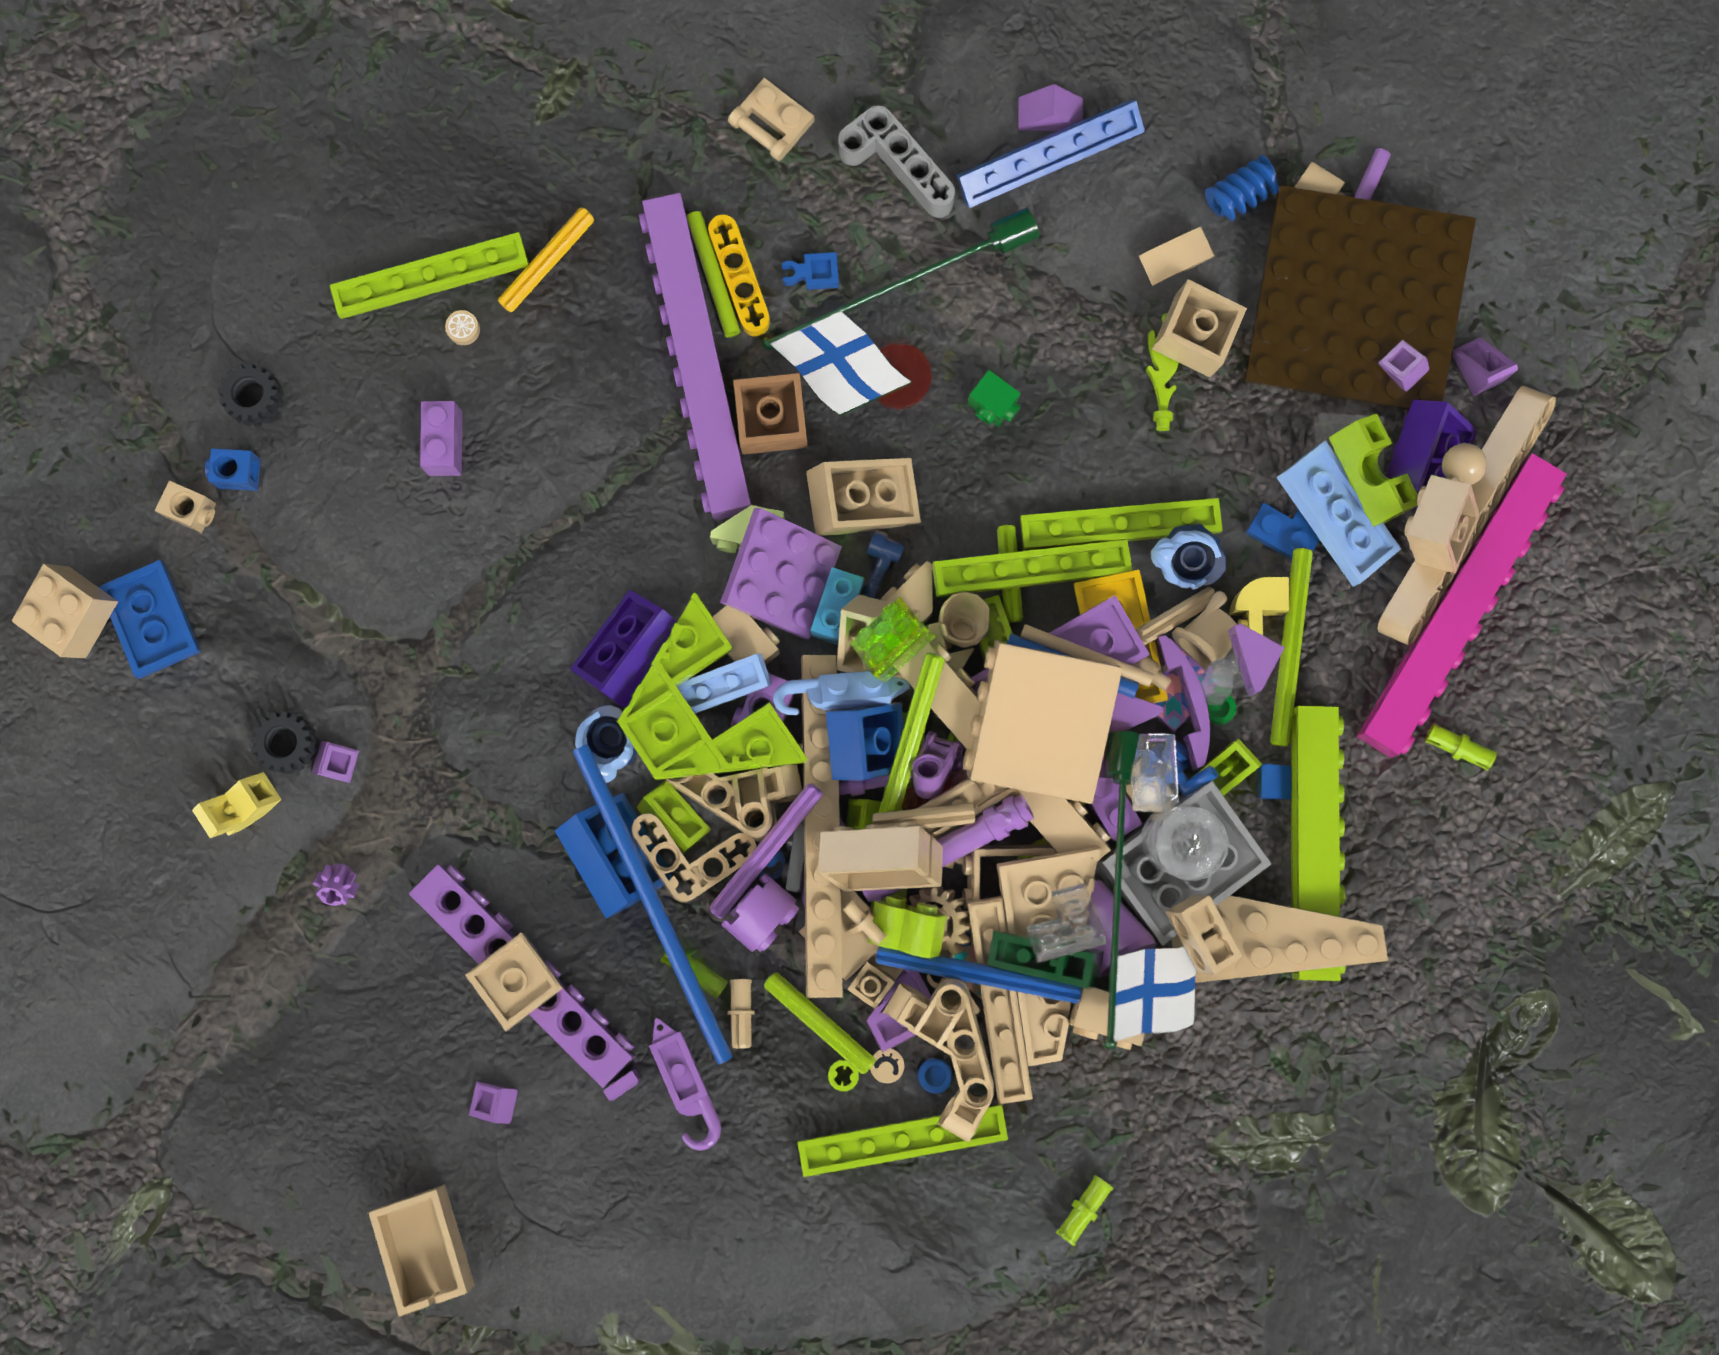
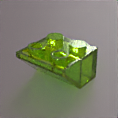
M899 597L893 603L887 605L868 627L861 629L856 638L850 642V645L870 672L878 680L886 683L936 635L924 620Z

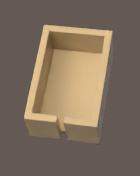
M903 822L899 823L898 827L893 828L871 824L862 830L839 826L834 827L832 832H820L818 873L844 892L941 887L943 846L917 823Z
M445 1185L385 1204L368 1212L399 1316L428 1307L435 1301L437 1304L468 1293L475 1286Z

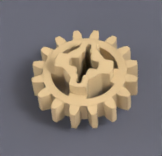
M943 887L921 889L919 894L909 897L912 904L910 906L917 907V903L931 904L930 902H937L943 905L942 908H937L938 913L947 915L940 956L953 958V954H960L964 951L961 944L969 943L971 940L965 934L966 930L971 929L970 923H966L965 919L969 916L968 910L963 911L961 908L965 900L963 898L954 900L955 891H943Z

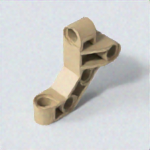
M797 764L770 769L766 767L721 778L714 774L687 776L680 779H666L674 788L759 843L777 823L774 804L794 801L802 791ZM717 790H725L727 792L725 801L719 805L712 804L711 797L713 793ZM764 818L760 826L753 828V824L757 819Z
M943 977L930 999L915 988L905 983H900L883 1014H888L897 1022L907 1027L910 1032L951 1055L959 1089L947 1104L937 1124L969 1142L990 1105L994 1092L993 1078L969 992V983ZM953 989L960 993L961 996L957 999H952L946 996L944 991ZM966 1034L974 1039L975 1045L970 1049H962L957 1045L955 1039L960 1035ZM973 1083H981L986 1086L988 1091L984 1096L976 1097L969 1092L968 1087Z

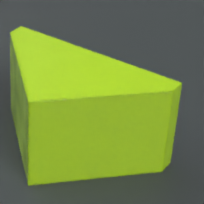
M1237 739L1229 743L1196 774L1210 765L1214 767L1218 777L1212 781L1224 796L1259 768L1262 763Z

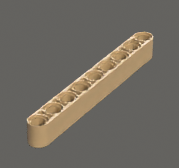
M1521 386L1482 448L1487 459V469L1482 479L1471 485L1480 515L1457 571L1549 420L1556 403L1554 396ZM1414 561L1383 612L1378 623V632L1408 646L1412 645L1420 635L1456 574L1416 564V561Z

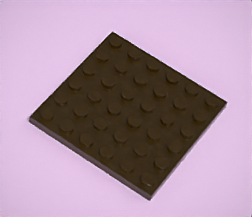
M1280 185L1277 190L1244 383L1410 410L1413 400L1443 402L1476 218ZM1402 340L1425 356L1429 365L1428 372L1408 391H1404L1379 366V362Z

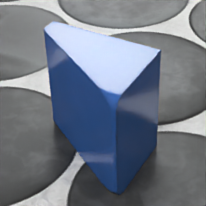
M1262 764L1257 768V799L1291 800V766Z

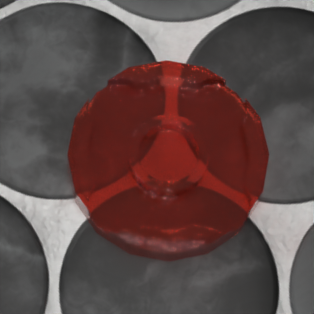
M892 344L880 349L879 351L890 365L905 378L912 381V383L876 399V401L885 407L897 410L911 408L921 402L929 391L932 379L930 363L925 355L915 347L906 344Z

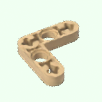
M652 814L640 815L634 820L631 827V834L636 844L670 895L679 902L693 900L741 868L757 848L753 838L745 833H738L689 864L662 822ZM642 821L647 825L651 823L655 825L656 828H654L652 833L657 841L661 836L666 840V842L658 844L651 852L646 847L652 845L650 838L647 835L641 837L638 834L641 829L640 822ZM738 840L741 844L747 842L749 844V848L746 850L748 856L745 858L741 854L735 856L730 860L735 866L729 868L727 859L719 850L724 848L727 855L735 849L734 841ZM669 849L674 853L675 862L671 867L663 868L658 865L656 854L659 850ZM709 858L718 859L722 864V872L717 877H709L703 870V864ZM680 864L685 869L679 872L681 878L684 881L690 879L693 882V885L690 887L692 894L688 896L685 892L680 894L676 892L679 883L675 876L670 881L665 876V874L674 872Z

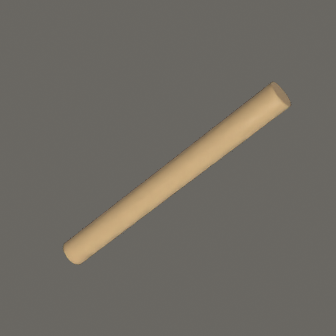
M1026 624L1020 636L1071 657L1100 663L1104 661L1117 664L1123 668L1121 676L1148 687L1154 676L1153 673Z

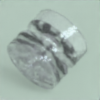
M1176 803L1160 807L1149 816L1143 828L1142 846L1146 858L1156 869L1181 880L1198 881L1210 877L1222 866L1228 852L1229 840L1225 826L1215 814L1203 808ZM1185 838L1195 841L1193 848L1184 845Z

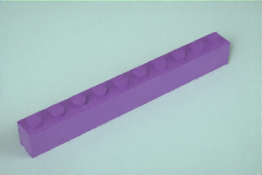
M681 193L642 201L645 213L639 214L643 233L649 232L651 243L645 244L649 263H656L658 274L652 275L656 294L663 293L665 305L659 306L663 325L670 324L672 336H667L666 341L670 356L676 355L679 367H674L673 372L677 387H684L686 398L680 399L684 418L690 417L693 429L687 430L691 450H698L700 460L694 461V467L698 481L704 480L707 492L701 493L705 513L711 512L714 521L734 517L749 507L751 503Z

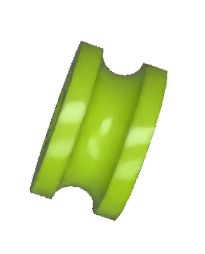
M845 1059L834 1062L828 1072V1080L831 1086L838 1091L853 1089L859 1079V1071ZM839 1066H844V1070L848 1066L853 1071L850 1074L851 1082L847 1085H843V1081L841 1084H838L834 1079L838 1075L836 1068Z

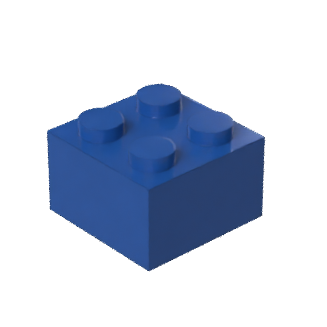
M902 703L826 711L832 780H867L890 774L904 728Z

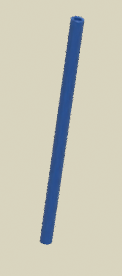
M588 744L583 745L572 752L717 1064H722L733 1058L732 1053Z

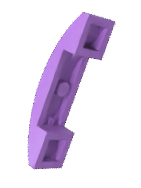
M1166 635L1160 636L1155 642L1163 673L1177 670L1195 733L1183 737L1192 770H1195L1205 765L1209 749L1210 722L1205 695L1193 667L1183 652Z

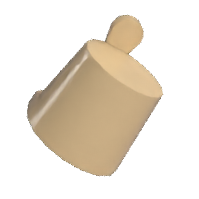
M1222 591L1212 595L1206 609L1184 629L1176 627L1172 632L1175 642L1207 671H1214L1233 647L1228 630L1237 624L1228 614L1219 609L1227 601V596Z

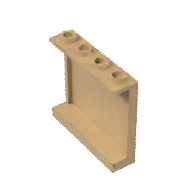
M995 640L994 648L988 647L984 667L989 668L987 681H981L978 690L977 702H982L979 716H973L970 736H975L972 750L967 749L964 756L963 769L967 770V776L972 781L1093 804L1123 668L1114 663L1104 661L1100 663L1005 644Z

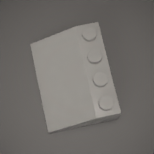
M1210 781L1187 796L1181 794L1124 837L1121 896L1163 946L1178 935L1166 911L1192 895H1210L1216 906L1270 866L1271 863L1213 781ZM1116 843L1110 847L1111 850L1097 861V864L1113 886L1115 881Z

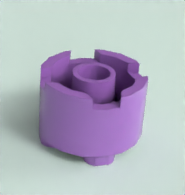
M766 873L759 879L763 885L760 887L757 884L754 889L751 887L729 913L734 919L731 921L727 918L721 924L722 927L751 952L756 949L764 951L776 938L777 934L773 930L778 924H787L799 910L795 905L796 899Z

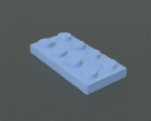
M1326 440L1318 444L1276 477L1352 586L1362 583L1401 550L1384 523L1375 527L1372 526L1369 518L1364 513L1363 506L1354 488L1349 483L1348 476L1340 460Z

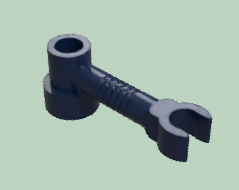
M875 529L865 553L877 558V562L863 596L874 599L878 595L890 562L898 563L905 546L902 543L887 538L888 534Z

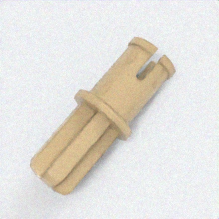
M751 979L730 980L731 1011H727V1015H731V1046L735 1049L751 1047V1015L755 1014V1011L751 1010Z

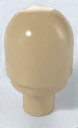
M1148 656L1132 664V666L1153 673L1154 676L1151 684L1153 683L1163 691L1167 689L1172 679L1160 672L1162 667L1158 665V662Z

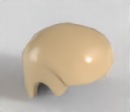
M965 591L952 594L943 603L940 610L939 629L941 635L951 645L963 648L977 645L987 635L989 628L990 609L988 604L979 595Z

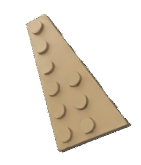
M1096 846L998 863L997 869L1007 932L1083 946L1089 918L1091 892L1094 891L1096 880L1094 876L1101 848ZM1017 992L1027 1065L1034 1066L1061 1061L1069 1026L1068 1016L1071 1002Z

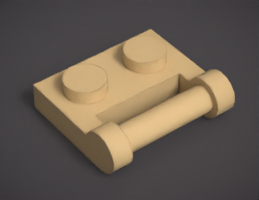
M763 78L745 101L733 110L728 118L729 124L735 128L740 127L770 150V155L777 161L784 158L814 122V115L765 78ZM751 113L755 114L781 134L783 139L779 141L748 118Z

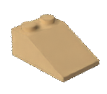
M911 458L823 462L806 471L815 534L819 536L851 534L921 523Z

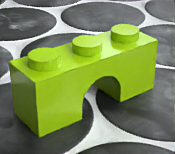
M1378 414L1359 419L1328 437L1334 448V453L1339 458L1348 476L1349 483L1354 488L1363 506L1364 513L1369 518L1373 527L1393 520L1417 507L1418 494L1408 474L1390 479L1384 476L1379 469L1378 456L1381 450L1392 444Z

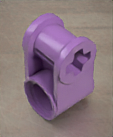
M932 731L927 734L912 766L913 787L918 796L932 799L943 792L950 775L958 766L962 756L964 745L959 740L951 742L937 737V733Z

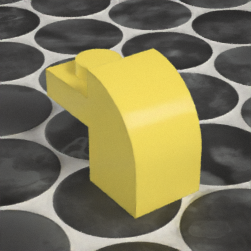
M1263 577L1250 582L1234 597L1230 606L1229 616H1242L1238 624H1242L1263 635V616H1283L1289 611V577Z
M262 772L239 780L224 795L201 802L192 811L210 838L224 833L230 836L263 817L282 799L265 773Z

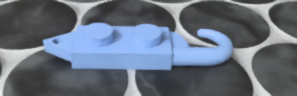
M887 669L819 675V678L791 680L783 683L776 689L773 702L780 712L787 715H797L799 713L797 708L788 707L784 703V698L787 695L807 693L812 705L822 708V711L891 705V700L910 689V684L907 680L887 674Z

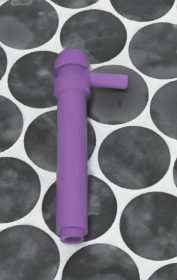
M1020 794L1015 798L1012 795L1002 800V805L998 807L993 805L983 810V815L976 818L974 823L965 824L938 838L936 841L943 846L942 867L995 839L1000 841L1010 835V831L1015 828L1019 831L1028 826V821L1034 819V815L1023 795ZM901 889L865 890L862 892L866 899L871 902L873 900L880 901L886 898L887 895H891Z

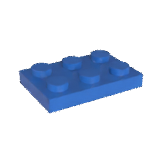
M158 560L99 586L101 590L118 601L110 618L135 678L141 679L202 652L165 562Z

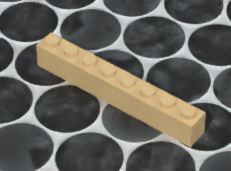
M929 641L897 670L915 689L926 653H936L945 658L931 709L966 749L972 750L975 736H970L971 723L974 715L979 716L982 702H977L978 694L971 687L975 682L963 668L957 671L951 665L949 660L952 656L940 642L934 645ZM1023 790L1012 794L1014 798L1020 794L1023 795L1034 815V819L1030 820L1031 823L1058 853L1099 846L1101 848L1100 860L1111 850L1110 844L1107 842L1111 837L1098 822L1094 825L1089 822L1084 816L1088 811L1080 801Z

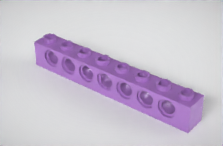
M438 864L409 895L480 964L494 953L493 947L497 940L504 939L508 943L516 937L510 931L513 924L500 912L494 915L486 907L490 903L489 900L476 888L471 892L462 883L466 878L456 867L450 865L447 868L445 865ZM456 891L460 895L461 902L459 907L452 911L446 905V898L449 893ZM476 915H480L485 922V927L479 934H474L470 929V921ZM546 960L545 963L564 988L557 993V1001L553 1006L550 1007L543 1003L529 1015L604 1088L636 1056L631 1051L634 1045L622 1033L619 1032L615 1035L607 1027L610 1021L598 1009L595 1008L591 1011L583 1003L586 999L585 996L574 985L571 984L567 987L558 978L561 972L550 961ZM570 1011L577 1012L582 1019V1024L576 1031L569 1029L565 1023L566 1015ZM594 1035L601 1036L606 1042V1050L601 1055L593 1053L589 1047L590 1039Z

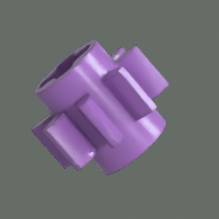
M327 864L323 872L318 871L313 885L319 887L316 895L327 905H346L349 897H355L359 884L354 882L357 876L356 873H353L352 869L344 864H333L331 866Z

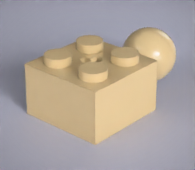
M1461 443L1451 447L1442 460V471L1446 478L1431 475L1427 486L1421 487L1417 497L1418 508L1415 515L1408 518L1404 531L1416 564L1456 574L1480 515L1471 486L1482 479L1487 469L1486 456L1479 447L1469 443Z

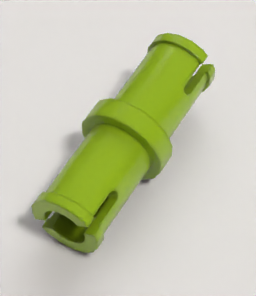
M1436 723L1432 724L1424 740L1427 744L1429 743L1451 753V758L1456 760L1462 758L1483 768L1485 771L1491 768L1497 756V751H1492L1471 741L1470 736L1464 733L1460 736Z
M1094 1175L1093 1180L1078 1201L1075 1199L1071 1204L1074 1208L1056 1233L1075 1246L1089 1222L1096 1220L1098 1217L1096 1212L1114 1188Z

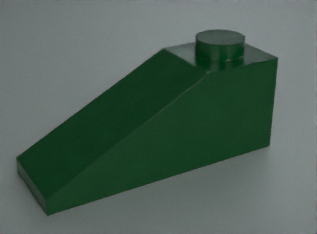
M993 931L987 966L1089 989L1098 985L1104 951L1071 943Z

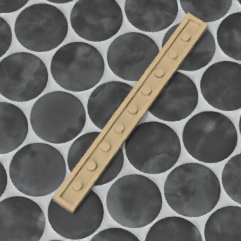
M802 655L801 680L819 678V675L837 674L836 655ZM802 693V751L808 759L806 763H803V789L806 785L812 783L823 792V796L804 818L806 998L843 997L841 889L818 873L820 832H832L834 827H839V780H832L826 711L832 710L822 711V708L812 705L807 693Z

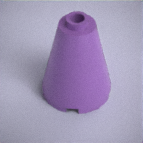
M1101 880L1095 881L1094 891L1091 892L1088 908L1089 918L1084 940L1086 947L1104 951L1099 976L1104 977L1110 975L1114 894ZM1121 902L1118 956L1142 949H1154L1156 947L1154 937Z

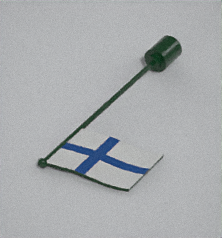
M1028 208L1019 210L991 223V231L987 232L988 240L769 340L765 337L763 346L766 349L774 348L797 369L816 396L828 408L839 416L844 415L911 384L912 381L893 368L869 336L843 313L988 246H992L994 251L999 249L1002 254H1005L1038 239L1039 231L1036 222Z
M1130 731L1109 733L1107 744L1106 776L1113 779L1114 784L1119 785L1107 1041H1103V1045L1107 1049H1114L1117 1046L1116 1041L1138 1034L1175 1032L1194 1024L1196 968L1184 946L1170 949H1142L1118 956L1126 785L1133 784V780L1141 777L1142 735Z

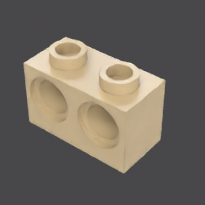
M1192 895L1166 911L1198 973L1215 975L1243 957L1210 895Z

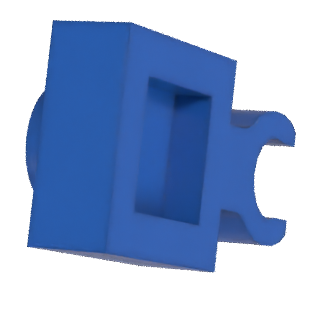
M837 252L804 254L805 264H797L794 261L782 263V270L790 269L795 272L792 277H783L784 285L792 286L799 281H806L807 290L839 288Z

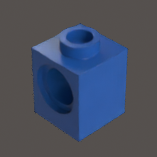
M211 449L210 459L208 458L205 463V475L208 478V482L218 489L258 491L261 459L252 451ZM237 463L235 473L231 476H226L227 467Z

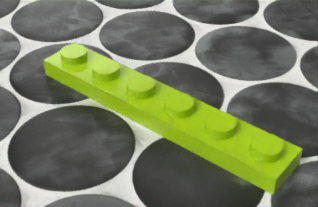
M517 232L330 285L337 315L340 319L523 269L529 265L522 237Z
M1219 498L1020 516L1023 551L1126 539L1128 541L1166 538L1175 526L1202 524L1212 534H1218L1223 531Z
M1128 539L942 560L932 563L936 597L949 596L965 591L975 593L1094 579L1133 571Z
M1002 1105L988 1106L969 1142L938 1125L937 1123L941 1115L799 1140L798 1148L803 1177L1006 1141L1008 1136Z

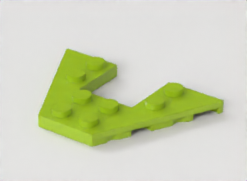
M696 593L692 594L690 602L678 622L671 629V634L651 663V668L632 695L629 705L619 717L617 722L655 780L806 763L808 761L807 757L770 703L712 740L677 688L678 685L733 650Z

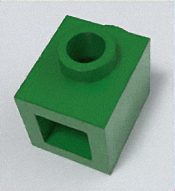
M988 370L969 395L967 405L976 411L975 415L982 422L988 425L993 423L999 427L1004 420L1010 422L1019 411L1021 406L1017 403L1021 393Z

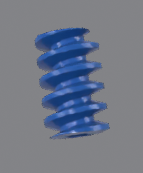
M1259 155L1257 160L1248 162L1246 167H1240L1236 174L1227 175L1225 181H1218L1214 187L1207 188L1205 190V198L1208 206L1218 217L1225 216L1227 220L1234 221L1236 218L1234 209L1240 215L1246 213L1245 203L1251 208L1257 206L1255 196L1261 201L1267 200L1268 194L1266 189L1272 195L1277 194L1278 184L1275 169L1268 158L1264 155Z

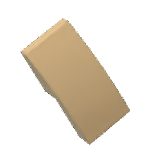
M1198 227L1139 255L1152 286L1215 257L1202 227Z
M877 952L865 963L847 989L874 1009L880 1004L903 970L878 964L876 962Z

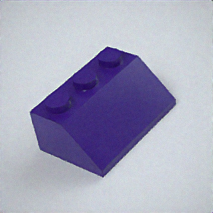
M1413 400L1410 410L1405 416L1404 427L1399 441L1394 447V455L1385 476L1393 479L1408 474L1417 494H1419L1421 487L1427 486L1431 475L1446 478L1442 471L1444 455L1451 447L1457 444H1473L1478 430L1448 402Z
M629 590L570 670L625 709L632 700V695L638 685L642 683L651 668V663L661 646L671 634L674 624L678 621L662 608Z

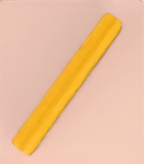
M582 207L575 212L499 297L498 301L503 308L513 312L594 222L590 212Z

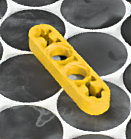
M718 215L710 221L708 227L717 260L742 329L750 336H761L766 333L770 325L766 304L735 220L728 215ZM724 225L726 229H730L728 230L730 245L725 246L722 235L718 233L719 226ZM732 253H736L742 256L743 263L738 268H729L725 264V258ZM741 283H749L754 288L751 296L741 298L735 293L736 287ZM753 305L756 316L763 317L760 319V325L754 327L752 322L746 323L750 321L748 306Z

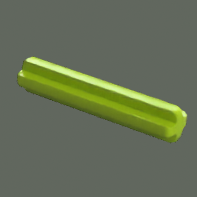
M999 526L997 529L999 554L1017 552L1015 526ZM1021 588L1002 589L1003 608L1008 622H1020L1023 619Z

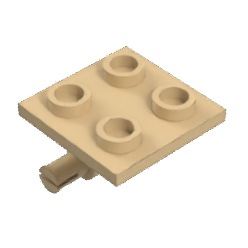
M842 890V978L846 981L877 952L879 947L877 945L887 935L873 922V910L855 891L844 892ZM805 926L802 927V928L799 930V933H800L804 938H805ZM868 938H870L875 943V945L869 943Z

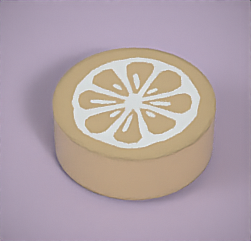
M459 310L452 313L446 320V333L454 343L469 345L478 338L480 325L472 313Z

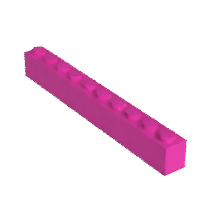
M1533 453L1525 458L1420 635L1410 645L1356 735L1357 738L1390 758L1400 755V753L1405 754L1410 749L1415 740V737L1412 736L1413 731L1417 725L1422 726L1431 714L1432 709L1428 706L1434 696L1438 698L1446 689L1449 683L1445 679L1451 668L1455 670L1462 662L1466 654L1462 649L1468 640L1471 642L1475 639L1482 628V624L1478 622L1484 612L1488 614L1496 605L1499 597L1495 594L1501 585L1505 586L1514 575L1515 569L1512 565L1517 557L1522 558L1530 548L1532 541L1529 540V537L1533 530L1538 531L1546 521L1548 513L1545 510L1549 503H1555L1564 491L1565 486L1561 485L1567 475L1565 472Z

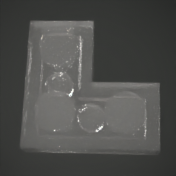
M1085 883L1052 891V902L1059 918L1027 926L1028 936L1038 962L1106 945L1105 932Z

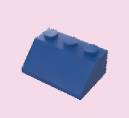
M624 793L614 796L613 799L655 890H658L664 884L631 834V827L637 815ZM597 805L575 814L555 830L559 840L606 919L641 900ZM640 822L641 829L638 832V834L641 837L643 835H647L649 837L645 828ZM652 842V845L646 847L648 851L651 852L655 848V845ZM657 852L656 861L658 865L668 868L659 852ZM665 874L666 878L670 881L673 877L672 874Z

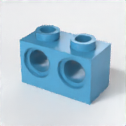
M832 567L810 630L811 637L838 645L841 609L857 595H861L864 586L863 577Z

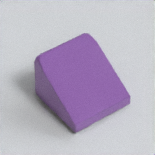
M1404 340L1379 362V366L1404 391H1408L1429 370L1427 358Z
M321 741L312 773L350 783L359 750Z
M476 1081L469 1116L492 1123L509 1124L512 1120L518 1091L505 1086Z

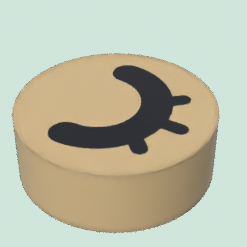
M892 1048L883 1053L879 1049L874 1053L873 1057L876 1061L870 1068L874 1078L882 1083L897 1081L904 1071V1060L901 1054Z

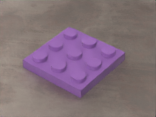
M754 508L720 603L802 639H809L811 635L810 630L830 571L836 565L842 546L762 508Z

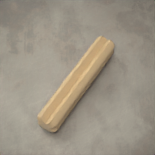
M1207 587L1137 628L1136 632L1143 644L1146 645L1205 610L1212 595L1215 593L1214 589Z
M961 804L875 813L872 817V823L886 826V828L898 827L899 823L913 822L919 824L922 829L972 824L975 822V810L973 804Z

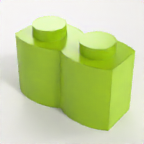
M887 895L886 900L875 901L872 915L874 917L873 922L887 935L877 946L899 950L924 958L940 956L947 915L938 913L937 906L917 903V907L906 904V898ZM868 938V942L875 945V943L870 938Z

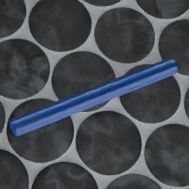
M880 946L876 955V962L881 965L1071 1003H1079L1082 987L945 956L924 958Z

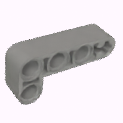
M883 106L869 108L840 132L838 137L839 157L845 164L851 166L859 165L876 152L931 216L941 218L947 216L952 211L955 197L953 184L887 108ZM880 122L885 125V128L875 130L870 126L873 123ZM849 142H857L861 146L851 150L845 145ZM895 146H901L906 151L902 154H896L891 149ZM915 170H922L927 175L923 178H916L911 173Z

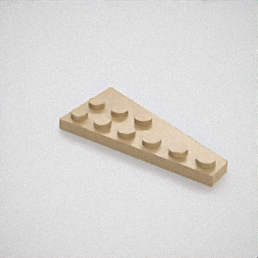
M1228 896L1216 905V908L1243 957L1215 975L1198 973L1196 970L1195 983L1388 961L1383 926ZM1178 935L1172 938L1173 948L1183 946Z

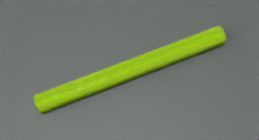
M1306 548L1294 549L1289 581V611L1285 614L1282 646L1285 648L1280 655L1270 743L1276 746H1288L1290 744L1313 555L1312 550Z
M926 653L878 813L901 810L913 770V762L918 753L945 662V658L939 654Z

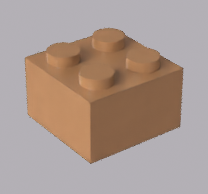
M800 373L733 380L742 455L808 448Z

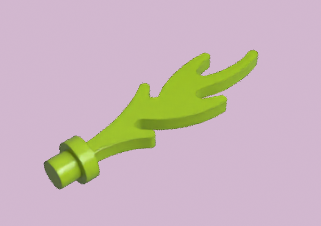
M1164 313L1161 317L1162 322H1164L1167 313ZM1151 330L1148 333V347L1153 365L1157 371L1152 366H1148L1146 372L1153 383L1159 411L1153 413V421L1157 422L1156 430L1168 431L1170 430V422L1173 421V412L1168 411V404L1171 395L1176 390V386L1173 385L1167 389L1165 384L1174 375L1179 362L1152 349L1156 339L1154 331Z

